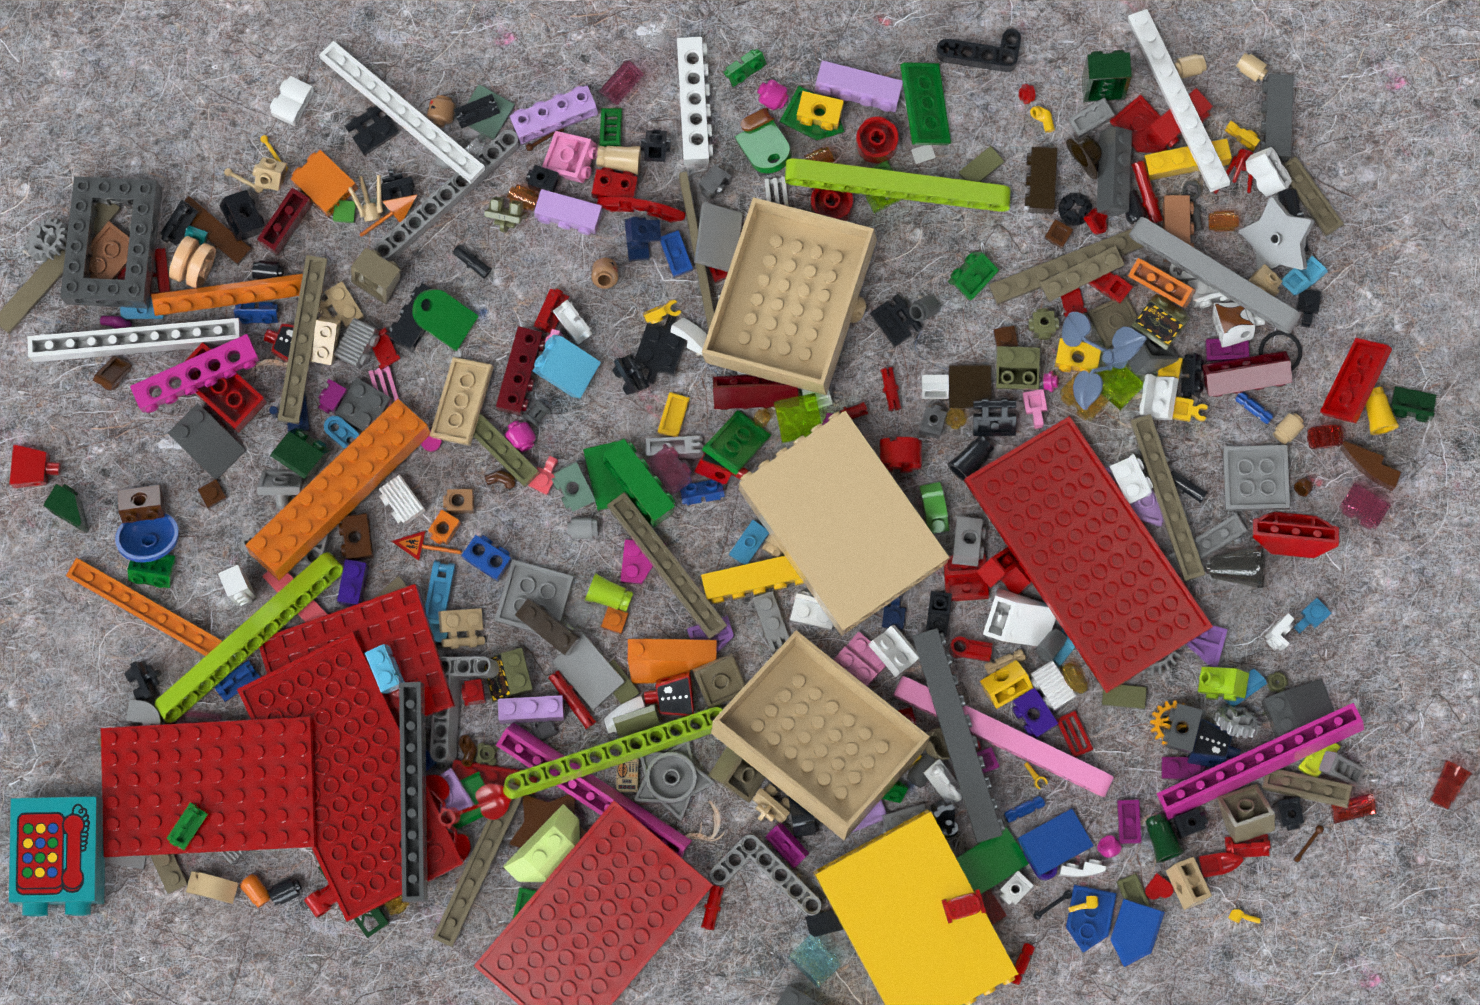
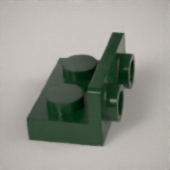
M1395 386L1390 407L1396 417L1407 418V416L1414 417L1418 422L1426 423L1434 418L1437 395Z

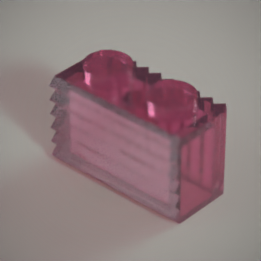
M625 60L598 92L611 104L619 105V102L622 101L621 98H624V95H627V92L633 89L635 83L641 80L644 73L631 61Z
M1354 483L1339 508L1342 509L1341 512L1349 518L1356 517L1360 520V524L1363 527L1371 530V528L1376 529L1391 505Z

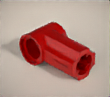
M958 636L951 641L948 649L950 655L954 658L990 662L992 643ZM954 643H962L964 651L957 652L954 649Z
M329 884L321 890H316L304 899V902L316 918L328 912L332 905L337 902Z

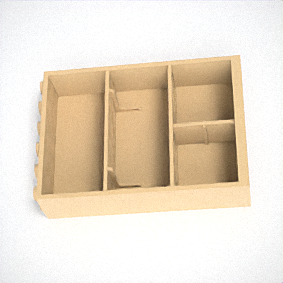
M838 411L828 418L829 421L825 425L820 423L811 429L812 433L806 438L802 435L793 442L794 445L791 448L787 449L785 447L777 452L775 459L772 461L767 459L762 462L756 472L752 474L750 471L740 478L739 491L837 631L843 636L946 565L949 556L847 412L844 411L840 414Z

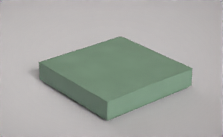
M479 84L468 103L492 94L500 113L468 127L494 140L513 111L515 104Z

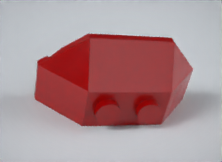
M1271 512L1260 518L1253 519V538L1270 554L1316 558L1339 546V527L1332 526L1327 521L1313 515Z

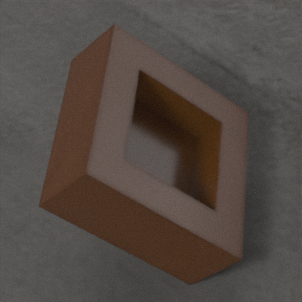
M1055 219L1044 239L1063 249L1073 229Z
M1014 325L993 329L996 349L997 346L1018 347Z
M216 479L198 489L208 509L227 499Z

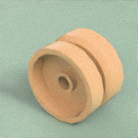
M189 236L184 237L173 256L169 270L170 279L180 283L186 280V284L189 287L201 288L213 266L216 248L206 243L199 246L197 239Z

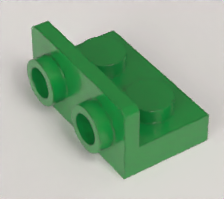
M977 251L970 253L965 258V263L961 267L956 268L948 280L950 285H954L970 301L999 271L983 253Z
M165 555L160 559L150 562L130 560L127 568L128 580L135 584L170 588L171 575L176 558L173 555Z

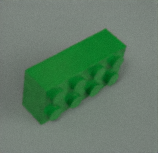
M622 439L603 453L602 462L649 525L655 528L673 514L675 500L669 492L665 493L662 490L661 486L663 485L656 475L652 476L648 471L650 467L643 458L639 459L635 454L637 450L630 441L627 443L625 439Z

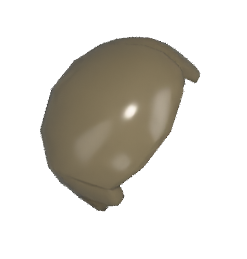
M934 727L927 733L930 737L925 751L934 759L948 760L950 756L941 728Z

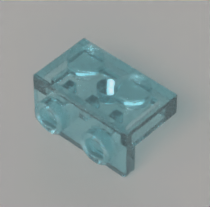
M811 934L787 957L817 988L841 966L837 957L829 953L823 947L822 942Z

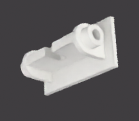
M566 300L554 309L553 313L578 345L593 334L590 331L592 328H589L585 321L580 318L579 313L572 305L573 303Z
M940 759L923 772L947 804L951 800L958 802L962 799L958 782Z

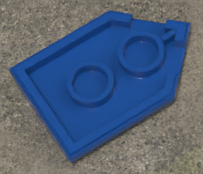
M1074 885L1070 907L1086 903V896L1098 897L1097 908L1081 909L1068 913L1066 929L1083 953L1109 936L1117 893Z
M1123 898L1110 941L1123 966L1126 967L1152 953L1165 912Z

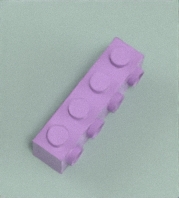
M822 60L814 92L823 96H832L844 101L860 103L863 106L880 108L886 112H896L903 81Z
M587 85L575 87L566 94H557L546 102H537L528 109H519L510 115V119L520 145L556 130L596 116L598 111Z

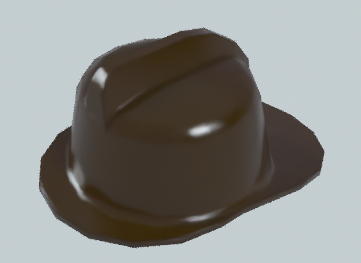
M1089 136L1080 137L1076 140L1067 139L1066 145L1071 155L1080 163L1089 177L1096 180L1097 171L1095 164L1101 158L1100 146Z

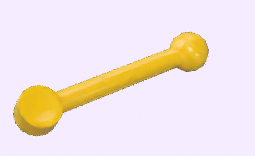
M266 135L261 136L260 141L265 143L275 160L282 162L268 142L269 138Z

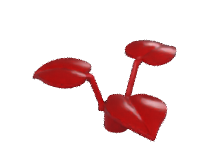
M426 775V784L438 809L442 804L439 821L442 825L447 826L448 829L453 831V833L450 832L451 837L464 862L470 853V840L465 834L457 835V829L453 824L460 820L461 814L480 807L484 817L491 820L499 819L508 811L512 799L504 794V786L486 784L476 792V799L479 804L460 811L455 807L446 808L444 800L450 795L448 782L439 775Z

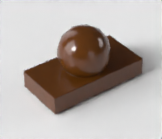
M113 356L94 375L93 381L100 384L105 390H115L119 387L121 380L131 371L132 364L117 356Z

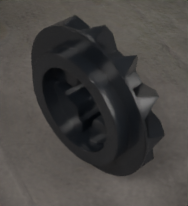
M1080 192L1070 193L1060 201L1059 215L1069 225H1082L1086 223L1083 218L1092 210V204L1088 197ZM1073 201L1077 206L1082 207L1079 209L1078 217L1074 211L1069 210L1073 206Z

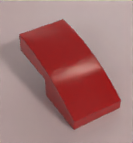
M1111 272L1088 283L1119 304H1121L1133 288L1132 285L1117 274L1113 275Z

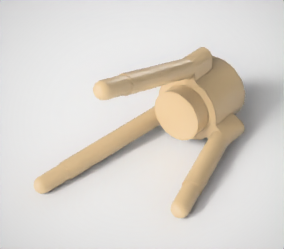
M377 175V206L375 202L370 203L363 176H359L366 205H363V208L353 188L349 187L348 189L359 210L360 217H364L365 222L381 219L380 213L383 212L381 176Z

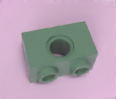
M576 461L552 472L554 478L551 480L556 490L561 489L564 496L561 497V500L566 509L571 508L574 512L596 501ZM570 482L578 484V489L574 493L567 492L566 487Z

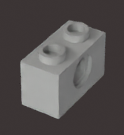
M957 516L952 564L978 566L979 559H983L984 546H980L981 540H985L986 527H982L983 519ZM970 539L973 540L974 543L968 544L965 542V540Z

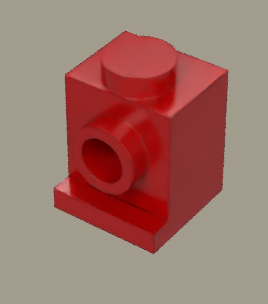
M482 679L464 681L461 691L465 706L486 703Z

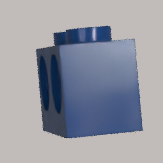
M475 535L461 555L462 558L499 582L511 564L510 553L502 547L497 549L492 546L493 542L484 535L481 538ZM477 546L485 548V552L480 556L474 554V549ZM498 557L503 560L502 565L499 567L491 565L494 558Z

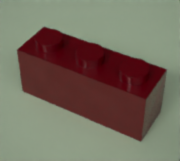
M291 188L257 238L259 244L278 256L312 206L310 198Z

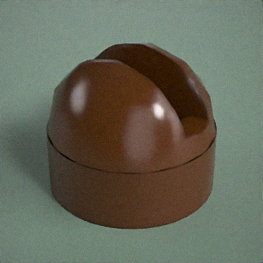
M1302 478L1294 484V489L1298 495L1306 497L1313 490V483L1307 478Z

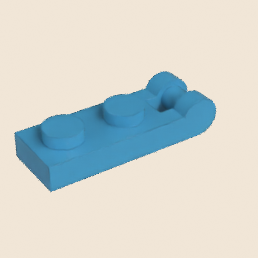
M437 560L433 562L425 604V612L428 619L439 620L438 612L447 611L456 564L454 563L447 565ZM439 572L446 573V578L438 577Z

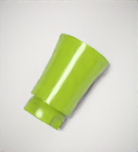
M595 573L585 601L599 603L616 610L619 608L626 612L634 592L626 590L625 587L619 586Z

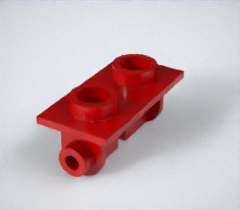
M550 288L533 327L551 334L552 329L555 330L559 322L553 310L568 300L569 296L563 294V291L559 289L553 290Z
M1264 834L1235 844L1231 837H1225V849L1227 853L1236 854L1242 858L1270 856V840H1268V834Z

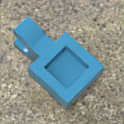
M1316 598L1301 611L1304 618L1296 624L1294 629L1300 634L1310 624L1316 628L1332 613Z

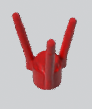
M1240 149L1237 156L1233 157L1231 164L1226 170V174L1229 176L1234 166L1237 168L1232 180L1233 183H1236L1241 170L1247 171L1246 160L1250 155L1254 154L1251 151ZM1249 173L1247 193H1251L1253 176Z

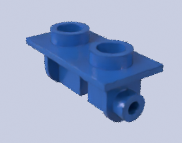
M255 302L235 305V318H239L243 324L278 323V304H274V302H259L258 309H255Z
M712 479L679 486L682 503L687 504V506L702 503L701 497H705L706 502L721 500L722 497H725L722 483Z
M248 660L219 682L215 689L224 702L238 694V688L260 678V676Z

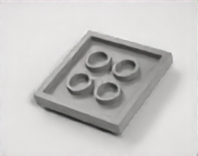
M1287 445L1223 446L1225 511L1290 509Z
M512 559L494 621L536 633L515 616L524 602L530 598L561 622L574 576Z

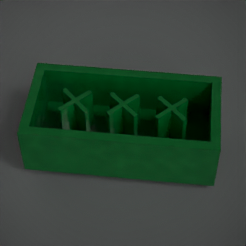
M1115 50L1112 53L1106 54L1103 51H1094L1091 54H1087L1082 74L1083 102H1098L1103 98L1106 101L1125 100L1132 78L1130 52Z

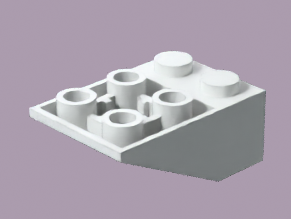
M998 588L983 635L1005 642L1038 646L1052 631L1056 618L1047 604Z

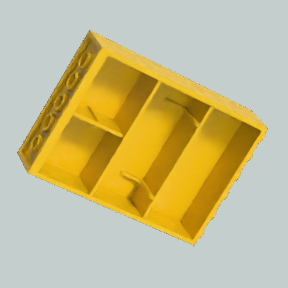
M925 810L813 871L884 1005H970L977 1000V996L981 994L986 996L996 990L995 986L1001 983L1006 985L1015 980L1014 976L1018 973L986 913H981L980 910L979 913L958 920L952 919L953 923L948 924L941 900L946 899V902L953 898L974 893L931 811Z

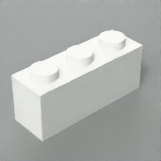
M238 565L218 573L227 596L236 606H247L253 602L252 599L257 598L246 573Z

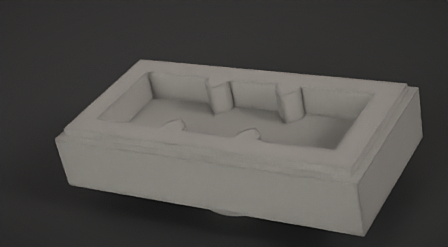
M1103 98L1068 120L1080 138L1116 116L1106 99Z

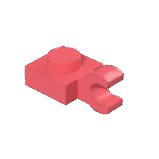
M549 456L544 469L537 467L540 473L528 486L548 495L553 486L551 479L554 478L552 472L558 463V459Z

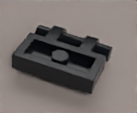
M377 105L374 107L370 106L366 109L365 113L359 117H353L350 119L351 122L345 125L349 133L354 129L358 131V134L352 138L364 156L399 134V131L388 115L381 119L378 117L377 114L383 110ZM372 118L374 123L364 129L362 124Z
M899 294L892 298L896 303L895 306L891 307L886 301L870 312V316L894 348L912 336L908 330L909 327L913 326L916 332L923 329L919 321L912 319L909 313V303L906 299L903 300ZM901 311L907 318L905 322L901 321L897 315L898 312Z
M982 398V401H973V409H982V414H973V437L1016 436V413H1008V409L1016 408V400H1008V398L988 400V398ZM989 409H1001V413H989Z

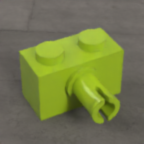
M1201 667L1198 692L1205 694V698L1210 700H1218L1219 697H1223L1224 700L1236 701V698H1245L1249 673L1236 668Z

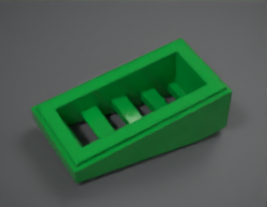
M601 108L599 146H622V108ZM606 117H617V119H606ZM606 125H617V127H605V126H606ZM605 134H616V136H605Z

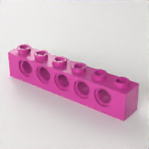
M245 334L133 384L130 388L139 409L143 413H152L158 410V406L162 404H172L178 401L180 396L185 394L190 396L196 393L200 387H210L216 384L220 378H230L236 375L238 370L253 368L256 366V362L260 360L248 334ZM235 353L240 354V359L237 362H230L231 355ZM219 362L221 364L217 371L210 370L213 363ZM194 371L201 372V376L197 380L191 379V374ZM174 380H181L179 388H171ZM157 388L162 389L159 397H152L153 390Z

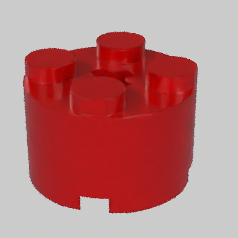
M879 116L866 119L856 134V148L863 160L879 164L890 160L895 155L898 147V131L895 125L886 120V118ZM878 137L880 143H876V141H874V138Z
M817 188L813 190L811 194L812 213L843 221L849 219L853 208L852 193ZM829 200H833L834 206H830Z
M896 437L891 442L890 438L879 440L880 460L889 472H893V469H900V473H913V470L921 469L922 440L915 437Z

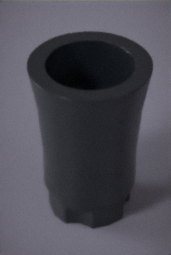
M979 436L947 465L952 473L964 482L966 477L980 469L983 463L990 457L994 447L984 437Z

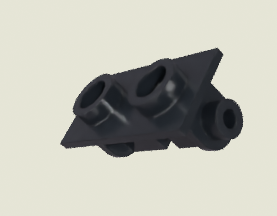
M492 94L453 109L461 129L500 113Z
M181 200L160 233L162 235L161 239L166 243L170 241L177 246L185 234L186 228L190 226L198 211L184 200Z
M1194 353V356L1186 354L1183 358L1182 374H1189V378L1181 379V393L1186 398H1190L1192 394L1200 399V394L1204 388L1203 381L1201 380L1204 360L1197 353Z

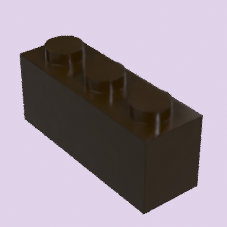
M1032 147L1031 153H1027L1026 166H1030V173H1026L1025 186H1029V194H1025L1024 205L1028 206V213H1054L1057 148Z
M528 598L515 614L516 617L563 655L568 656L581 640L578 635L533 599Z

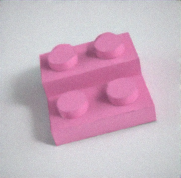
M555 131L542 167L558 172L559 176L564 177L566 180L584 184L585 178L588 179L591 175L590 165L592 159L597 158L598 145L592 139Z
M858 632L834 658V661L868 687L886 665L868 645L871 641Z

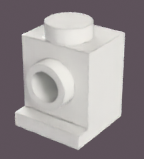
M1017 871L999 890L1002 893L1000 897L1008 905L1012 903L1015 906L1034 885ZM1014 885L1018 886L1019 892L1013 893L1011 887Z

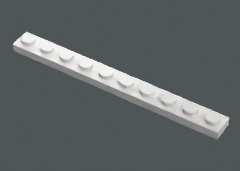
M1145 9L1129 15L1128 22L1209 191L1213 192L1229 186L1230 180L1148 10Z
M333 41L319 55L322 61L470 184L485 171V166L336 42Z

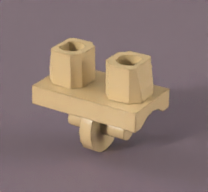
M771 784L764 789L760 788L752 800L758 804L755 809L761 813L758 817L760 821L766 817L771 822L776 819L779 823L783 824L790 814L789 799L784 797L778 803L774 799L778 791Z

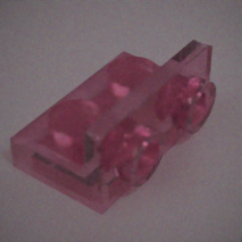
M665 443L662 445L663 449L646 460V463L672 496L692 481L690 477L692 472L685 462L683 464L677 459L679 454L674 447L671 446L669 448Z

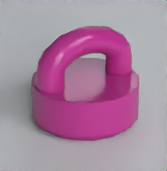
M1108 835L1099 841L1097 850L1102 856L1112 858L1121 852L1122 846L1114 836Z

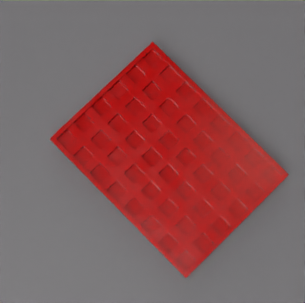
M417 584L277 632L259 647L266 673L268 674L350 632H354L364 655L367 651L380 645H388L392 650V657L397 662L404 682H422L425 684V717L455 707ZM399 689L391 693L383 694L398 726H400Z

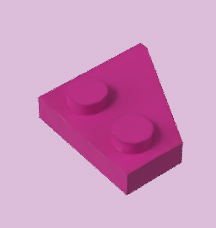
M625 539L620 582L642 585L653 566L633 540Z

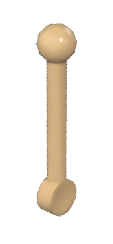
M230 168L224 170L226 176H232L254 188L257 193L263 192L261 186L254 185L233 173Z

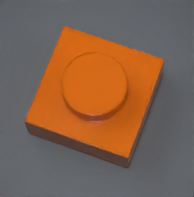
M608 607L601 628L622 635L629 614Z

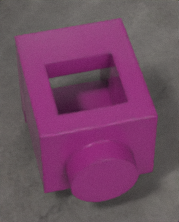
M328 379L327 384L329 387L321 391L318 408L326 414L330 412L335 414L347 393V389Z

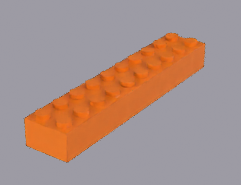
M396 399L245 545L249 554L280 581L430 435L428 425L399 399Z

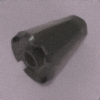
M1262 545L1213 556L1210 558V561L1206 562V573L1210 574L1212 579L1264 588L1265 575H1263V571L1265 568V558Z

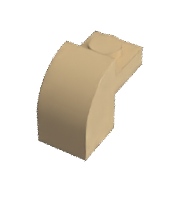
M191 871L186 892L233 904L238 883Z

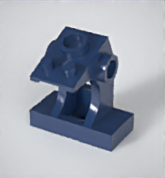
M646 217L625 219L629 262L650 260L648 242L661 241L660 220H646Z

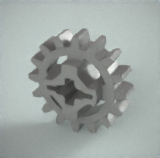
M49 218L47 222L41 220V225H34V231L29 230L31 236L25 239L28 242L25 247L28 249V253L37 261L42 260L46 262L48 258L54 260V255L56 254L60 256L61 249H66L64 244L67 242L68 231L67 227L58 219L53 220Z
M1228 704V707L1221 705V708H1217L1213 719L1216 721L1215 724L1217 726H1221V730H1227V734L1235 735L1236 737L1241 735L1245 739H1247V736L1251 738L1254 735L1257 736L1261 727L1260 718L1254 717L1255 713L1247 712L1248 709L1242 706L1232 707Z

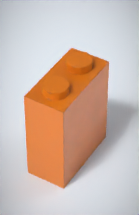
M321 150L317 153H312L308 157L307 163L302 168L298 167L293 172V177L291 178L292 183L305 196L310 198L311 202L328 218L334 213V205H340L338 203L339 200L346 201L351 196L349 187H352L354 192L358 189L356 183Z

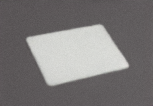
M924 145L911 150L916 164L935 158L932 145Z

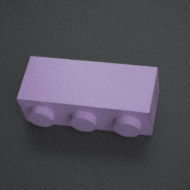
M541 189L534 214L535 218H538V221L541 223L550 224V222L558 224L560 228L570 230L571 227L578 229V232L581 234L590 235V233L596 234L603 210L601 205Z
M563 696L498 699L500 724H512L513 722L565 721Z

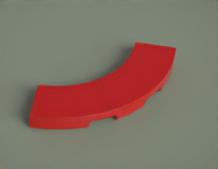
M600 197L597 201L598 205H601L603 209L610 212L634 213V209L646 211L647 215L669 223L683 221L686 214L667 205L636 198Z

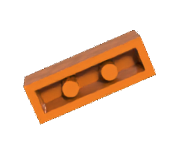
M1140 258L1137 259L1128 277L1184 308H1187L1196 292V289Z

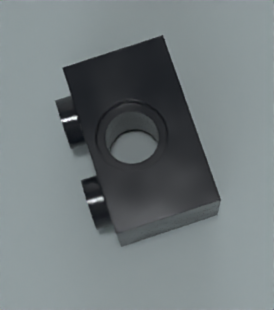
M244 190L223 198L219 206L236 241L259 235L264 228V219L261 214H258L255 201L248 191Z

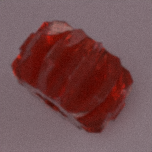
M1322 425L1311 427L1307 430V442L1311 449L1335 448L1343 444L1344 436L1339 425Z

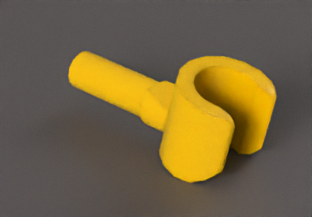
M1029 762L1024 764L1034 779V787L1041 789L1037 785L1039 779H1042L1046 785L1048 784L1047 779L1039 776Z
M1086 896V903L1068 907L1069 912L1097 908L1098 897Z
M1233 909L1228 917L1238 924L1242 918L1258 924L1261 921L1260 918L1245 914L1239 909Z

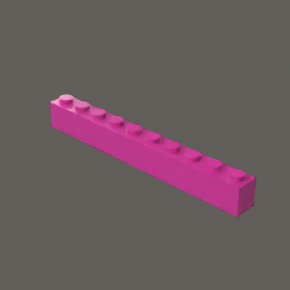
M1354 703L1349 704L1156 793L1158 801L1167 820H1170L1218 796L1231 792L1363 731V720Z
M514 722L505 729L496 744L497 747L529 768L565 757ZM576 763L569 764L572 769L580 768ZM557 770L549 771L552 776L560 775ZM592 774L556 785L599 815H602L614 800L617 801L681 857L692 842V840Z

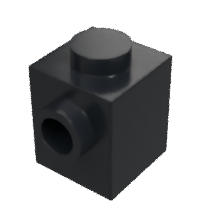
M534 165L533 170L528 171L526 182H528L530 190L539 193L541 189L555 192L560 177L556 171Z

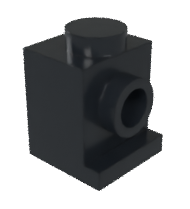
M1300 797L1276 802L1281 828L1287 827V831L1300 829V825L1304 823ZM1288 811H1294L1295 817L1290 818L1288 816Z
M1198 808L1175 816L1172 819L1180 839L1205 830V824H1208L1205 813L1203 811L1199 812ZM1190 818L1195 819L1196 824L1194 826L1188 824Z

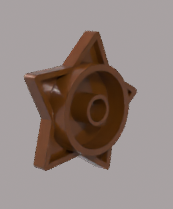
M568 794L554 801L546 802L527 795L523 796L524 823L510 841V845L521 848L563 804L575 815V798ZM579 825L581 839L586 832Z

